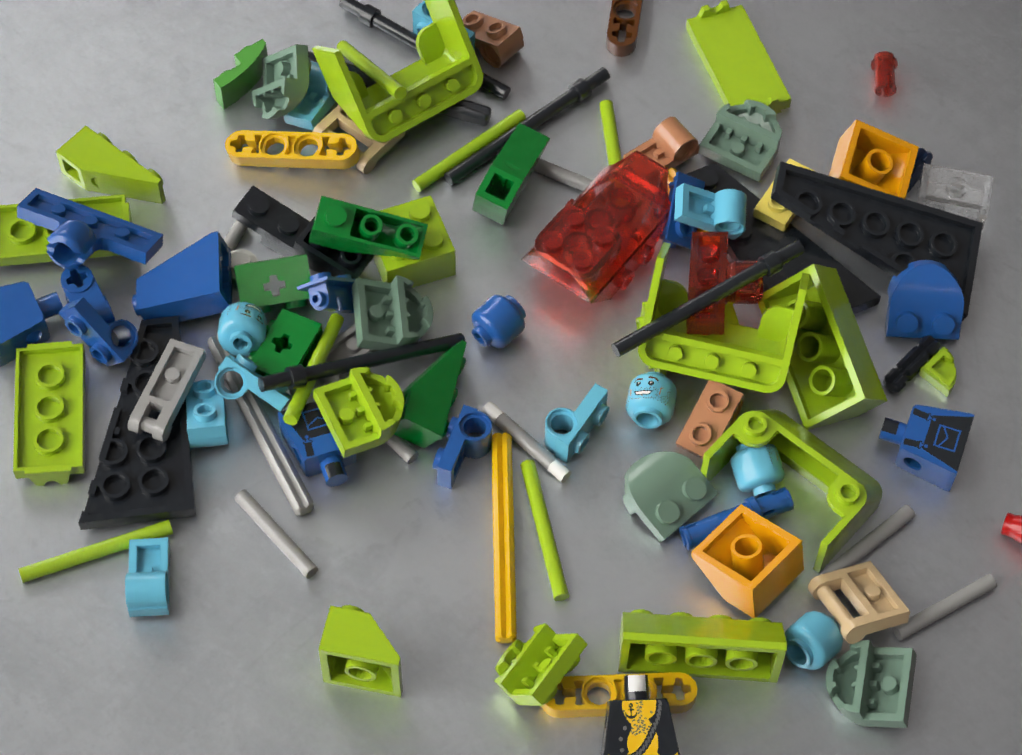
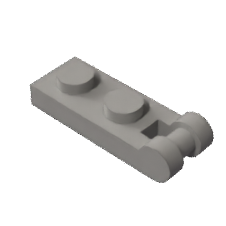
M174 339L169 340L128 421L129 431L138 434L144 431L152 434L153 439L162 442L168 439L172 424L206 359L205 349ZM151 410L160 412L157 420L148 417Z

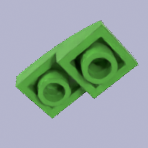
M263 39L244 47L240 52L234 54L236 67L224 71L213 79L216 101L223 109H226L242 98L263 76L262 58L268 56L266 42Z

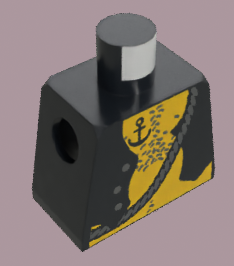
M648 675L624 676L625 700H611L607 702L601 755H680L667 698L649 699Z

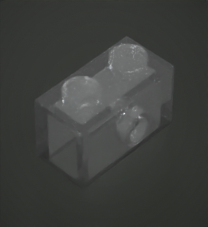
M924 164L918 182L915 202L982 222L983 230L990 210L994 176Z

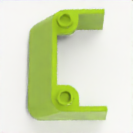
M424 0L433 23L422 28L416 37V48L421 59L390 75L407 90V95L402 100L394 98L377 83L366 88L362 77L356 72L349 71L341 50L318 45L312 48L333 99L367 138L378 142H386L480 89L483 83V72L455 0Z
M663 242L656 259L643 326L689 301L688 292L682 284L663 279L670 243ZM802 273L794 308L784 305L769 307L761 317L759 329L693 315L638 346L639 357L646 365L653 368L763 393L776 392L782 388L786 381L810 274Z
M775 409L743 413L703 456L701 472L710 482L737 452L736 447L738 445L744 444L751 448H759L766 444H773L777 447L782 462L827 494L829 507L841 516L842 519L820 543L813 570L817 573H820L877 510L882 498V488L877 480L785 413Z

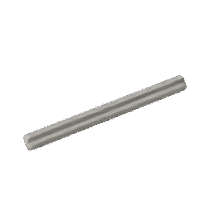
M218 334L208 339V348L219 367L225 357L232 354H229L222 348L218 341ZM229 371L225 375V380L232 392L240 391L243 386L242 376L235 371ZM249 390L247 394L235 400L295 515L303 516L306 513H310L314 509L313 500L260 399Z

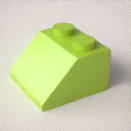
M330 605L318 649L323 682L401 697L403 692L401 658L372 615L352 605H344L342 607Z

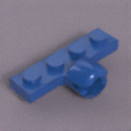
M35 188L17 205V218L54 231L47 238L49 242L47 253L56 265L65 269L80 268L98 250H107L146 265L163 246V234L38 188Z

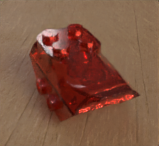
M634 151L615 164L606 166L575 200L570 199L565 207L546 225L536 237L534 246L521 260L591 304L611 300L619 289L623 291L629 286L634 277V272L640 265L645 267L654 255V247L668 223L671 206L668 195L669 171L666 167L639 151Z

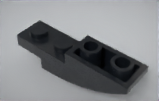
M255 186L249 189L232 213L234 219L262 236L260 243L280 255L288 257L307 254L309 269L318 273L331 272L333 277L350 274L352 279H356L361 276L374 258V255L343 252L310 243L309 238L315 216L309 221Z

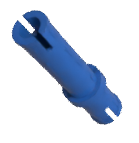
M786 487L762 497L754 498L751 496L744 499V503H742L743 506L765 519L794 510L792 497ZM739 505L700 521L679 527V534L685 548L687 547V550H691L697 547Z

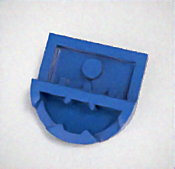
M933 260L914 261L909 263L908 268L897 277L895 275L892 277L887 288L889 299L885 322L886 337L923 338L930 335L934 339L959 340L964 310V297L958 279L944 264Z

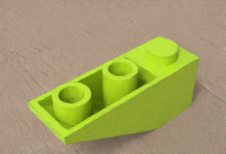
M84 126L56 150L61 172L87 191L109 195L125 194L126 198L160 204L166 201L163 189L164 182L161 176L155 170H147L140 165L130 152L119 150L101 132L97 134L89 127Z

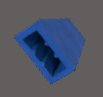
M216 231L208 234L136 279V294L132 297V304L136 315L141 316L143 320L179 316V321L182 322L222 313L223 310L231 305V250L220 233Z

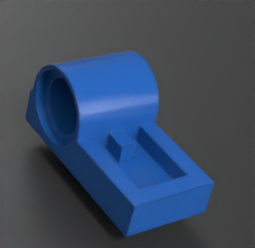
M84 297L67 303L58 312L65 320L67 329L75 336L81 337L90 347L91 355L107 367L124 362L137 345L138 332L131 322L120 319L107 324ZM112 331L118 337V346H116L112 341Z
M463 405L459 417L453 416L451 418L446 433V438H449L445 448L439 447L433 462V469L437 470V485L452 489L465 457L471 459L482 458L489 453L492 446V422L485 413L478 411V409ZM470 433H480V434H482V435L479 436V437H470V436H468V434H470Z

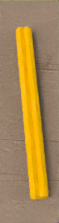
M497 432L492 435L491 444L495 640L501 644H511L517 639L512 436L507 432Z

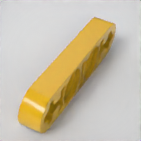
M241 130L232 133L225 142V149L231 161L239 166L349 169L360 158V150L356 140L350 134ZM280 143L285 145L283 151L277 155H269L267 153L268 148L273 144ZM243 144L248 145V147H243L242 152H237V150L242 148ZM313 144L318 146L317 152L311 156L300 154L301 150L307 145ZM348 147L349 150H345L343 155H338V153L342 152L343 148Z
M681 672L564 676L557 685L558 690H561L562 695L566 697L563 704H556L553 698L544 704L542 709L546 714L556 718L605 716L607 702L601 705L591 702L587 695L591 689L595 687L606 689L611 697L609 701L625 700L624 676L648 675L649 699H656L657 686H662V698H667L671 714H680L687 712L693 707L698 688L691 676ZM674 686H681L682 692H685L683 700H677L676 695L672 693ZM581 688L580 701L582 705H576V689Z

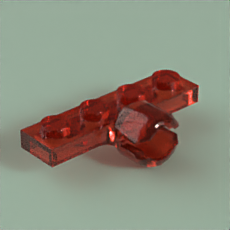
M692 232L688 301L758 261L733 260L729 262L727 259L728 232ZM763 277L686 320L687 334L724 335L726 304L728 302L732 304H757L761 302L763 298Z

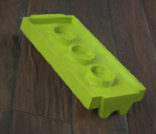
M723 0L713 8H710L709 5L702 6L697 17L687 19L686 30L724 105L729 103L731 107L742 105L745 100H754L769 106L776 114L782 113V109L790 108L791 97L743 5L730 8L728 1Z
M125 194L68 199L132 223L129 202L127 203ZM18 204L0 205V266L53 262L47 253V245L49 244L47 238L54 231L17 218ZM98 250L89 258L119 255L107 250Z
M72 341L27 344L26 348H16L13 473L16 479L29 478L36 486H44L49 481L68 484L71 474L85 473V348L83 343L72 344Z

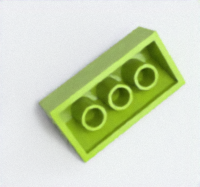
M817 264L807 267L755 297L762 315L765 310L774 305L794 308L802 273L810 274L786 377L801 421L807 430L858 417L888 401L837 269Z
M644 609L622 612L618 672H681L691 677L777 683L787 651L783 624L781 622H772L763 617H756L750 620H736L726 615H713L709 618L693 617L685 612H675L670 615L653 614L651 611Z

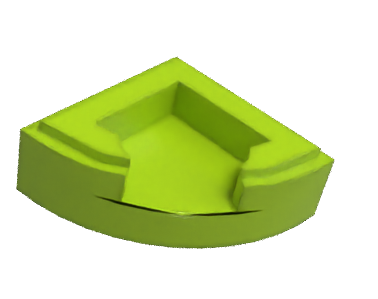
M943 347L921 367L919 376L946 397L953 390L957 375L954 357L947 348Z

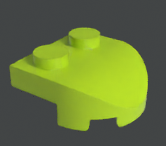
M368 367L350 369L348 378L315 388L313 392V398L343 458L386 443L394 435L400 424L404 407V396L400 386L390 375H387L385 378L371 373Z
M546 623L535 626L533 628L534 635L526 643L519 639L515 640L503 653L495 666V670L500 676L494 682L518 705L543 706L552 700L558 691L557 685L567 673L571 672L579 664L580 654L588 645L578 633L556 634Z

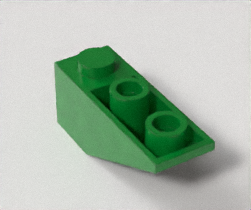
M519 123L475 194L472 210L504 225L550 138Z
M321 196L309 242L343 252L419 260L428 224Z
M462 340L443 353L402 391L404 407L400 424L394 435L423 449L444 438L450 423L447 419L449 410L458 395V389L455 388L457 379L466 363V358L463 356L467 342Z

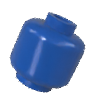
M493 295L473 312L471 320L474 329L472 334L484 347L490 345L497 349L505 348L523 332L526 313L520 303L512 296Z

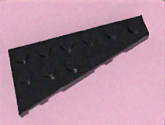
M782 161L776 169L771 199L892 277L894 275L897 277L908 268L909 263L914 261L933 260L944 264L958 279L963 293L964 310L962 321L968 316L983 226L982 222Z
M716 163L687 173L689 176L705 181L704 190L716 193L724 189H736L747 195L745 232L734 240L724 237V248L739 272L757 263L758 257L771 250L777 252L796 240L802 243L805 252L784 264L781 271L770 277L764 275L748 284L755 297L807 267L817 264L837 269L854 314L879 304L881 296L791 223L782 232L753 216L754 208L761 199Z
M179 316L141 320L138 330V342L132 350L133 352L130 356L131 363L126 378H123L121 384V395L117 408L114 407L101 448L97 472L94 480H91L88 490V501L78 522L80 530L196 516L192 458L187 434L186 398L172 424L171 433L165 442L153 439L152 434L144 431L138 434L128 430V421L169 340L174 339L182 342ZM151 410L148 417L157 420L160 412Z

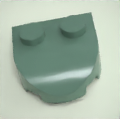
M295 44L262 58L263 86L252 90L253 104L256 108L262 109V118L278 119L297 107L305 97L309 87V74L311 71L308 45Z
M745 100L744 104L731 107L729 103L718 110L714 124L699 144L698 153L760 182L776 158L779 150L782 128H780L777 121L776 112L769 106L754 100Z
M396 275L391 283L356 278L352 284L357 347L380 351L418 342L430 328L433 321V307L429 297L425 296L422 298L412 288L413 281Z
M664 451L646 455L633 463L624 476L625 495L623 496V502L630 515L636 513L659 542L668 538L719 494L688 457L676 452Z
M862 640L855 644H850V650L845 652L838 660L833 658L826 672L828 694L838 710L848 720L857 725L907 728L917 654L913 648L874 647L870 640Z

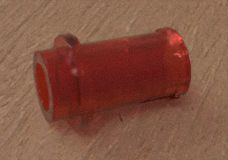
M888 51L876 53L871 61V69L874 71L875 76L874 92L876 95L881 96V88H883V97L892 96L897 91L895 69L898 66V61L893 53Z

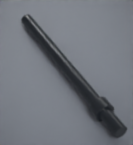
M340 0L339 6L359 17L361 23L370 28L375 26L417 50V34L381 15V10L370 4L363 5L356 0ZM483 72L481 87L502 99H506L511 88Z
M602 67L585 79L579 78L568 86V91L520 123L534 130L574 102H582L592 95L593 89L610 79L608 70ZM517 125L446 172L444 178L450 185L455 184L498 155Z
M796 240L777 252L771 250L758 257V262L614 342L611 344L613 352L617 357H621L764 275L770 277L783 269L784 264L805 252L802 243Z
M457 333L304 367L302 364L286 367L284 372L259 377L258 386L261 392L288 387L289 389L305 387L307 382L350 373V369L372 368L447 351L460 341H465V337L462 333Z

